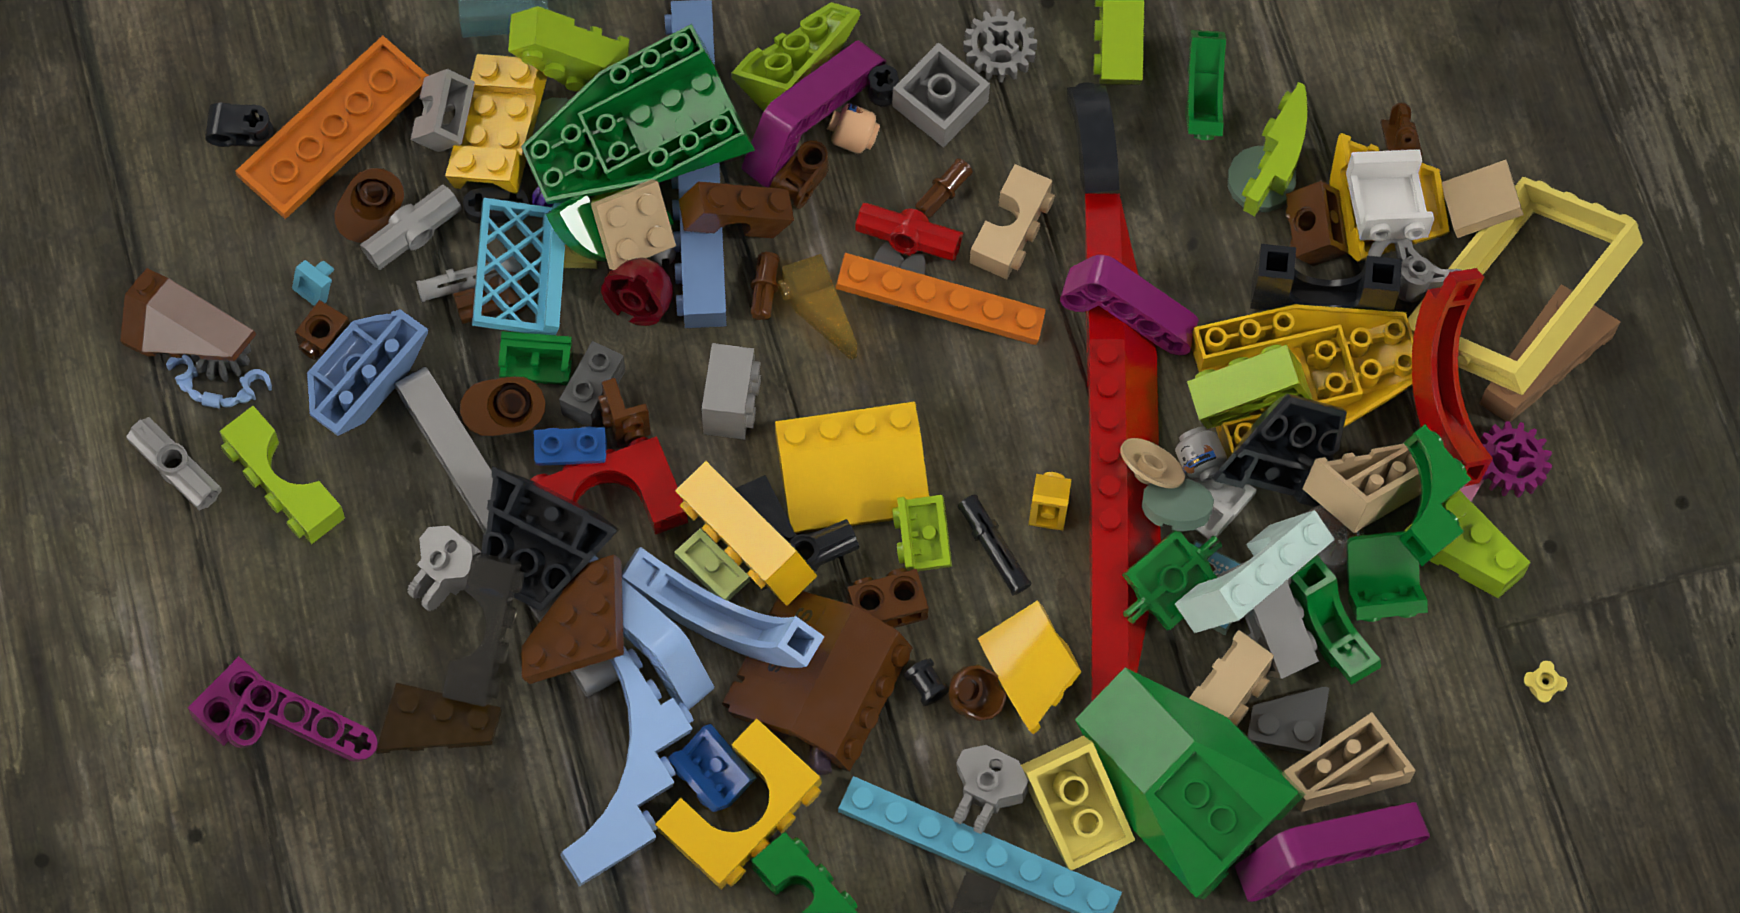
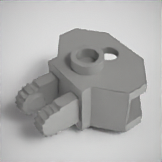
M450 526L428 527L419 538L421 560L417 565L421 570L414 577L413 581L410 582L411 584L408 585L409 588L407 590L409 595L415 599L422 596L421 605L427 611H434L450 592L457 595L460 590L481 589L485 583L478 580L481 550L463 535H459Z
M987 745L962 750L956 764L957 772L964 785V797L955 812L953 821L961 824L967 818L969 809L974 803L983 809L974 823L973 831L982 834L993 813L997 814L1002 807L1023 803L1029 791L1027 786L1029 781L1019 760ZM997 768L1000 769V771L995 772L993 769Z

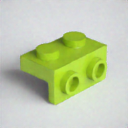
M943 495L908 500L905 497L897 498L898 507L893 508V520L895 529L901 528L902 542L897 543L899 563H905L908 571L913 569L924 571L952 567Z

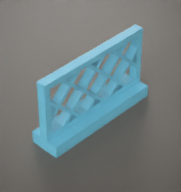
M490 198L483 199L472 326L531 334H557L560 323L565 243L554 231L546 213L562 203H554L551 208ZM490 210L504 212L510 221L498 228L489 218ZM527 216L543 217V227L532 233L522 220ZM514 225L526 237L516 246L503 234ZM495 238L508 250L497 259L487 249V244ZM530 243L541 253L540 258L531 264L520 253V250ZM511 256H514L524 268L513 277L501 265ZM486 260L490 263L487 266H485ZM493 269L506 281L494 290L484 280V275ZM528 273L538 283V288L529 295L517 283L518 280ZM511 286L522 300L509 308L498 294ZM483 290H484V291L486 292V294H487V295L484 296V297H483ZM536 297H537V304L533 301V299L536 298ZM491 299L503 311L496 318L481 316L482 306ZM527 304L536 315L535 323L522 322L514 312Z

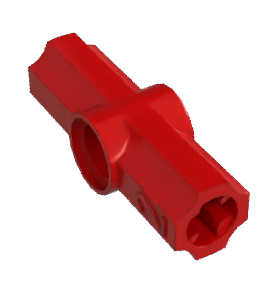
M863 203L855 225V231L889 241L894 250L905 255L914 254L919 250L953 261L958 256L963 240V232L931 223L925 214L911 208L898 213L869 203Z

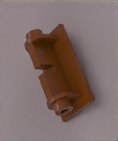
M1397 103L1391 108L1389 120L1381 119L1380 121L1387 151L1420 149L1422 157L1423 153L1415 122H1410L1411 108L1406 103Z

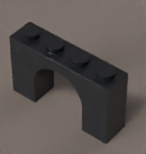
M1261 244L1252 279L1250 309L1268 311L1298 304L1393 312L1400 292L1402 259L1367 255L1363 269L1358 275L1341 280H1324L1306 276L1295 269L1296 247Z

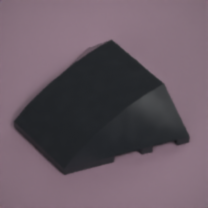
M1287 393L1261 414L1212 479L1215 482L1242 489L1245 484L1291 495L1299 503L1325 509L1305 492L1303 487L1315 459L1325 457L1327 461H1333L1334 453L1339 451L1347 411L1344 408Z
M492 466L491 478H493L491 497L487 504L489 512L486 534L483 535L478 580L539 611H543L620 529L598 513L535 481Z

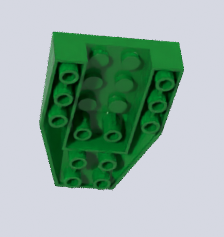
M692 24L600 71L521 146L547 204L564 202L572 197L585 195L590 197L626 190L651 179L659 183L755 151L713 61Z
M1124 668L1075 719L1082 735L1093 742L1129 826L1197 899H1205L1229 874L1227 869L1275 820L1281 821L1306 795L1228 717L1128 668Z

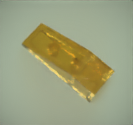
M822 254L783 266L782 280L778 281V286L784 301L790 299L794 311L850 360L857 358L856 339Z

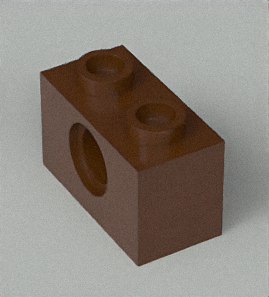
M1319 181L1286 194L1288 205L1286 216L1292 233L1290 245L1291 247H1296V258L1315 266L1348 254L1340 192L1338 189L1323 181Z

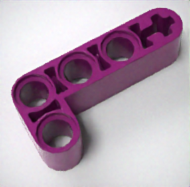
M1095 255L1072 266L1068 271L1060 297L1061 304L1075 312H1085L1096 306L1102 307L1163 350L1175 355H1185L1190 352L1193 343V329L1197 327L1199 322L1198 317L1190 310L1116 259L1106 255Z
M263 679L255 680L247 686L226 728V738L230 744L238 748H247L253 745L261 736L267 722L353 762L364 761L372 756L377 748V737L369 728ZM261 688L268 693L269 702L266 706L258 707L252 703L250 693L253 689ZM287 704H296L300 707L302 718L299 722L292 723L286 720L283 710ZM326 719L334 724L335 734L332 738H323L317 732L319 720ZM246 721L253 727L251 739L242 740L235 735L234 726L237 722ZM344 727L349 729L345 737L355 740L362 736L364 738L363 744L367 746V750L363 749L356 753L353 751L355 745L347 740L342 741L340 746L337 745L336 742L343 735Z

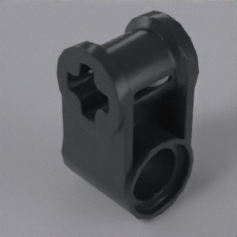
M221 102L209 106L205 140L211 145L219 147H262L275 135L269 114L260 105H236Z

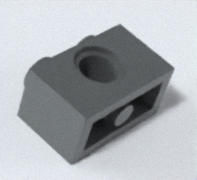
M592 341L559 399L562 415L586 427H595L601 416L598 396L603 394L602 381L615 378L617 385L619 384L625 373L624 355Z

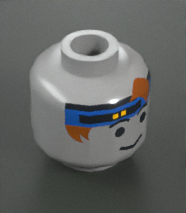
M1197 427L1179 437L1180 442L1176 446L1175 452L1185 475L1189 478H1200L1202 482L1212 480V477L1227 461V455L1217 433L1212 430H1206L1205 427Z

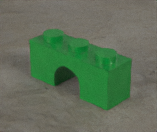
M784 832L751 860L752 870L775 896L791 885H802L811 891L814 899L801 913H857L858 905L846 891L840 893L831 884L834 881L832 875L822 864L814 865L807 857L810 854L809 850L798 837L791 839Z

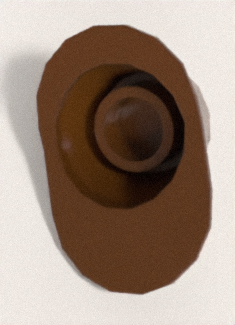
M370 168L356 175L338 201L334 212L335 225L339 233L348 240L361 243L388 225L390 217L401 207L404 199V187L400 179L384 168Z
M512 376L490 379L473 384L465 392L460 404V414L465 425L479 435L496 436L518 433L532 429L540 422L545 412L546 401L538 385L525 377Z

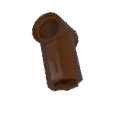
M508 272L512 277L517 274L516 272ZM498 274L492 277L488 284L494 290L506 281ZM518 280L517 283L522 287L520 280ZM511 286L498 294L509 308L522 300ZM475 287L453 294L462 324L472 322ZM483 290V297H484V296H486L487 294H486V292ZM491 299L482 306L481 316L500 315L503 311ZM527 304L514 313L517 315L525 311L528 307Z

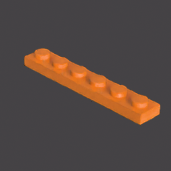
M849 253L844 254L835 289L1033 345H1036L1039 341L1046 309Z

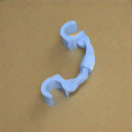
M183 354L182 358L170 357L166 363L169 371L179 364H186L188 366L187 371L176 376L175 380L182 391L188 392L193 400L202 402L203 406L220 409L221 406L226 408L233 407L239 403H247L251 399L256 400L254 392L249 387L251 382L256 379L263 380L268 390H272L269 375L263 370L253 369L247 372L244 377H240L239 380L243 388L237 393L236 397L223 399L222 395L204 392L202 395L192 389V379L198 376V372L189 356Z

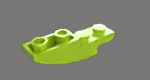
M1298 82L1292 93L1286 91L1278 106V109L1281 110L1277 119L1271 117L1262 132V136L1266 137L1263 148L1265 154L1258 166L1261 172L1257 179L1251 177L1242 192V196L1246 198L1243 211L1254 217L1271 190L1282 196L1285 194L1297 167L1307 123L1305 85Z

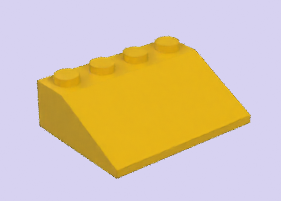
M915 402L775 421V438L788 518L795 534L819 531L845 519L848 520L851 526L893 520V508L898 507L897 498L905 497L908 500L929 497Z

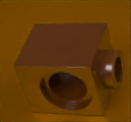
M319 300L295 331L299 350L313 360L317 357L320 358L349 326L348 317ZM317 331H329V334L324 338L313 337Z

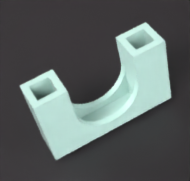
M1315 510L1271 524L1246 544L1253 554V558L1221 577L1199 583L1178 600L1175 605L1194 633L1238 621L1335 539Z

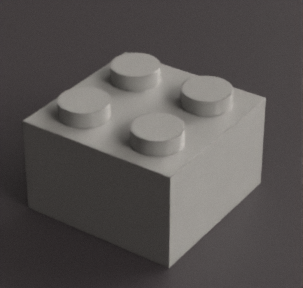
M938 42L893 88L892 107L944 148L988 103L990 83Z
M712 343L702 403L703 434L745 440L747 428L754 427L756 407H754L755 396L759 395L761 375H759L761 362L755 361L754 348Z

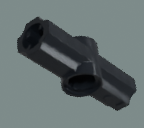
M847 519L810 535H797L789 542L797 552L803 549L813 552L812 557L805 561L814 572L821 565L860 549L855 533ZM765 585V586L761 589V591L767 589L768 587Z

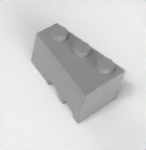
M1244 563L1239 564V565H1237V566H1235V567H1233V568H1231V569H1229V570H1227V571H1224V572H1222V573H1220V574H1218V575H1216V576H1217V577H1221V576H1223V575H1225V574H1227V573H1229V572L1235 570L1236 568L1240 567V566L1243 565ZM1291 578L1287 579L1244 616L1251 631L1247 636L1274 655L1267 676L1279 679L1318 662L1315 650H1317L1316 641L1312 634L1306 630L1302 620L1304 617L1303 608L1299 601L1293 597L1289 587Z

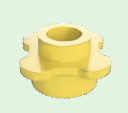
M1550 661L1541 662L1537 670L1527 672L1524 676V684L1530 688V691L1537 697L1538 701L1543 703L1549 702L1557 691H1564L1567 687L1566 678L1558 675L1554 670V664ZM1547 679L1549 684H1543L1542 680Z

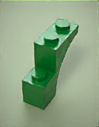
M1191 30L1187 67L1189 79L1185 119L1188 134H1194V138L1199 140H1213L1214 136H1223L1225 32Z
M1426 424L1404 442L1418 468L1421 481V500L1412 525L1399 538L1421 566L1426 564L1464 532L1460 527L1457 517L1451 511L1446 510L1442 504L1471 480L1462 462L1452 457L1444 447L1441 437L1436 432L1431 431Z

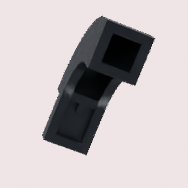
M1090 82L1080 83L1076 87H1068L1067 100L1076 127L1080 180L1085 194L1119 190L1116 137L1106 87Z

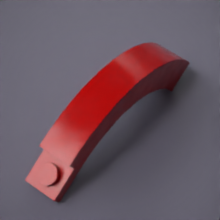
M1477 268L1449 272L1448 276L1444 279L1442 287L1428 289L1417 317L1412 346V384L1420 426L1422 427L1426 424L1431 431L1436 432L1441 437L1444 447L1452 457L1462 462L1466 468L1467 475L1471 478L1465 486L1479 484L1493 460L1481 443L1469 420L1461 394L1458 372V350L1462 325L1470 304L1485 278Z

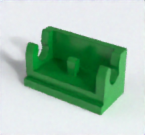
M501 331L498 367H500L499 378L517 376L525 377L535 383L568 385L573 359L572 337Z

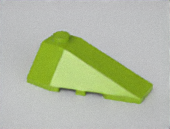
M830 2L801 20V27L789 35L783 32L774 37L775 43L763 51L757 48L750 52L731 73L732 79L765 111L774 99L840 53L860 17V10Z

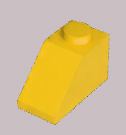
M1046 472L1044 475L1036 474L1028 525L1064 530L1072 479H1067L1062 474L1056 472Z

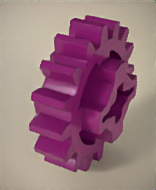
M1506 421L1502 429L1495 424L1491 427L1489 434L1484 432L1480 441L1493 460L1482 480L1489 478L1492 481L1489 486L1491 491L1499 486L1502 488V496H1506L1509 490H1513L1515 496L1519 498L1523 494L1524 489L1529 494H1532L1537 485H1543L1547 478L1546 475L1552 468V464L1547 462L1552 455V451L1542 449L1547 440L1545 438L1537 440L1534 437L1537 432L1535 428L1528 433L1524 431V423L1520 422L1518 427L1514 429L1510 421Z

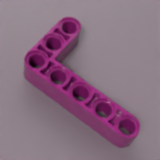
M857 40L774 99L765 109L752 139L755 151L746 154L741 167L742 170L763 187L770 188L776 174L794 155L801 135L869 86L868 76L870 71L875 66L885 65L886 60L863 42Z
M1411 802L1288 829L1274 836L1235 866V870L1248 902H1255L1278 892L1305 871L1407 849L1425 842L1430 838V834L1417 803Z

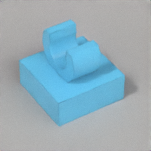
M304 260L295 269L292 289L313 306L319 300L326 303L332 282L328 275L334 271V268L325 261H321L314 267Z

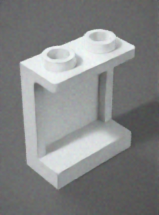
M1420 149L1352 152L1346 170V177L1360 240L1384 241L1387 239L1407 238L1409 240L1428 238L1434 221L1433 212H1427L1419 179L1418 172L1422 163Z

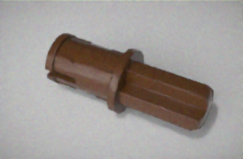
M957 158L940 178L936 177L933 179V186L916 203V210L921 211L927 218H931L948 199L952 200L955 197V191L972 175L973 170L970 165L964 160Z
M761 252L757 257L755 279L751 281V288L754 290L751 314L755 320H768L771 317L774 293L778 291L776 276L780 257L772 252Z

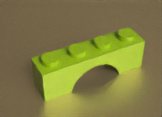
M254 406L220 430L224 442L220 446L223 452L233 463L237 460L240 461L246 468L242 471L246 479L253 487L256 488L260 485L266 491L267 495L264 498L276 513L282 510L289 518L286 522L299 539L304 535L313 544L345 519L341 505L320 481L309 484H293L284 481L273 472L271 466L272 457L279 445V440L273 427Z

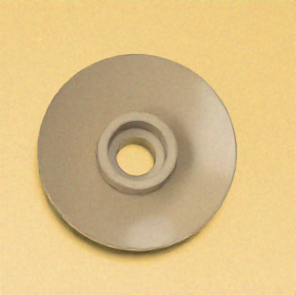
M1138 438L1127 439L1122 444L1120 452L1124 462L1142 483L1148 485L1151 483L1164 488H1177L1183 483L1185 473L1182 466L1162 447Z

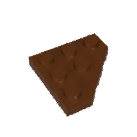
M613 554L588 562L568 583L521 646L523 680L532 684L624 655L621 560Z

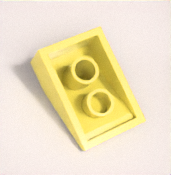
M1081 736L1021 765L1029 781L1027 786L1031 797L1068 869L1074 870L1135 841L1095 746L1088 738Z

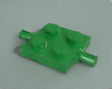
M1174 530L1124 572L1122 576L1133 588L1138 599L1126 611H1123L1125 617L1130 616L1127 620L1133 624L1148 611L1158 619L1166 630L1172 629L1184 617L1175 603L1199 583L1218 578L1212 571L1208 558L1223 547L1221 542L1215 543L1219 539L1212 535L1210 539L1198 548L1189 543L1180 531Z

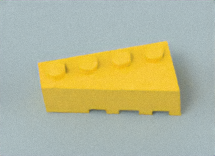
M707 461L675 490L684 500L679 505L693 521L700 517L706 523L702 527L703 531L715 543L721 539L728 546L724 552L738 566L744 562L750 568L746 574L761 589L766 585L786 606L817 577L816 573L801 555Z

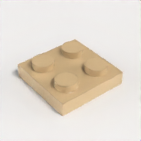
M651 179L591 203L610 269L616 270L627 260L640 257L648 258L676 246L658 181Z

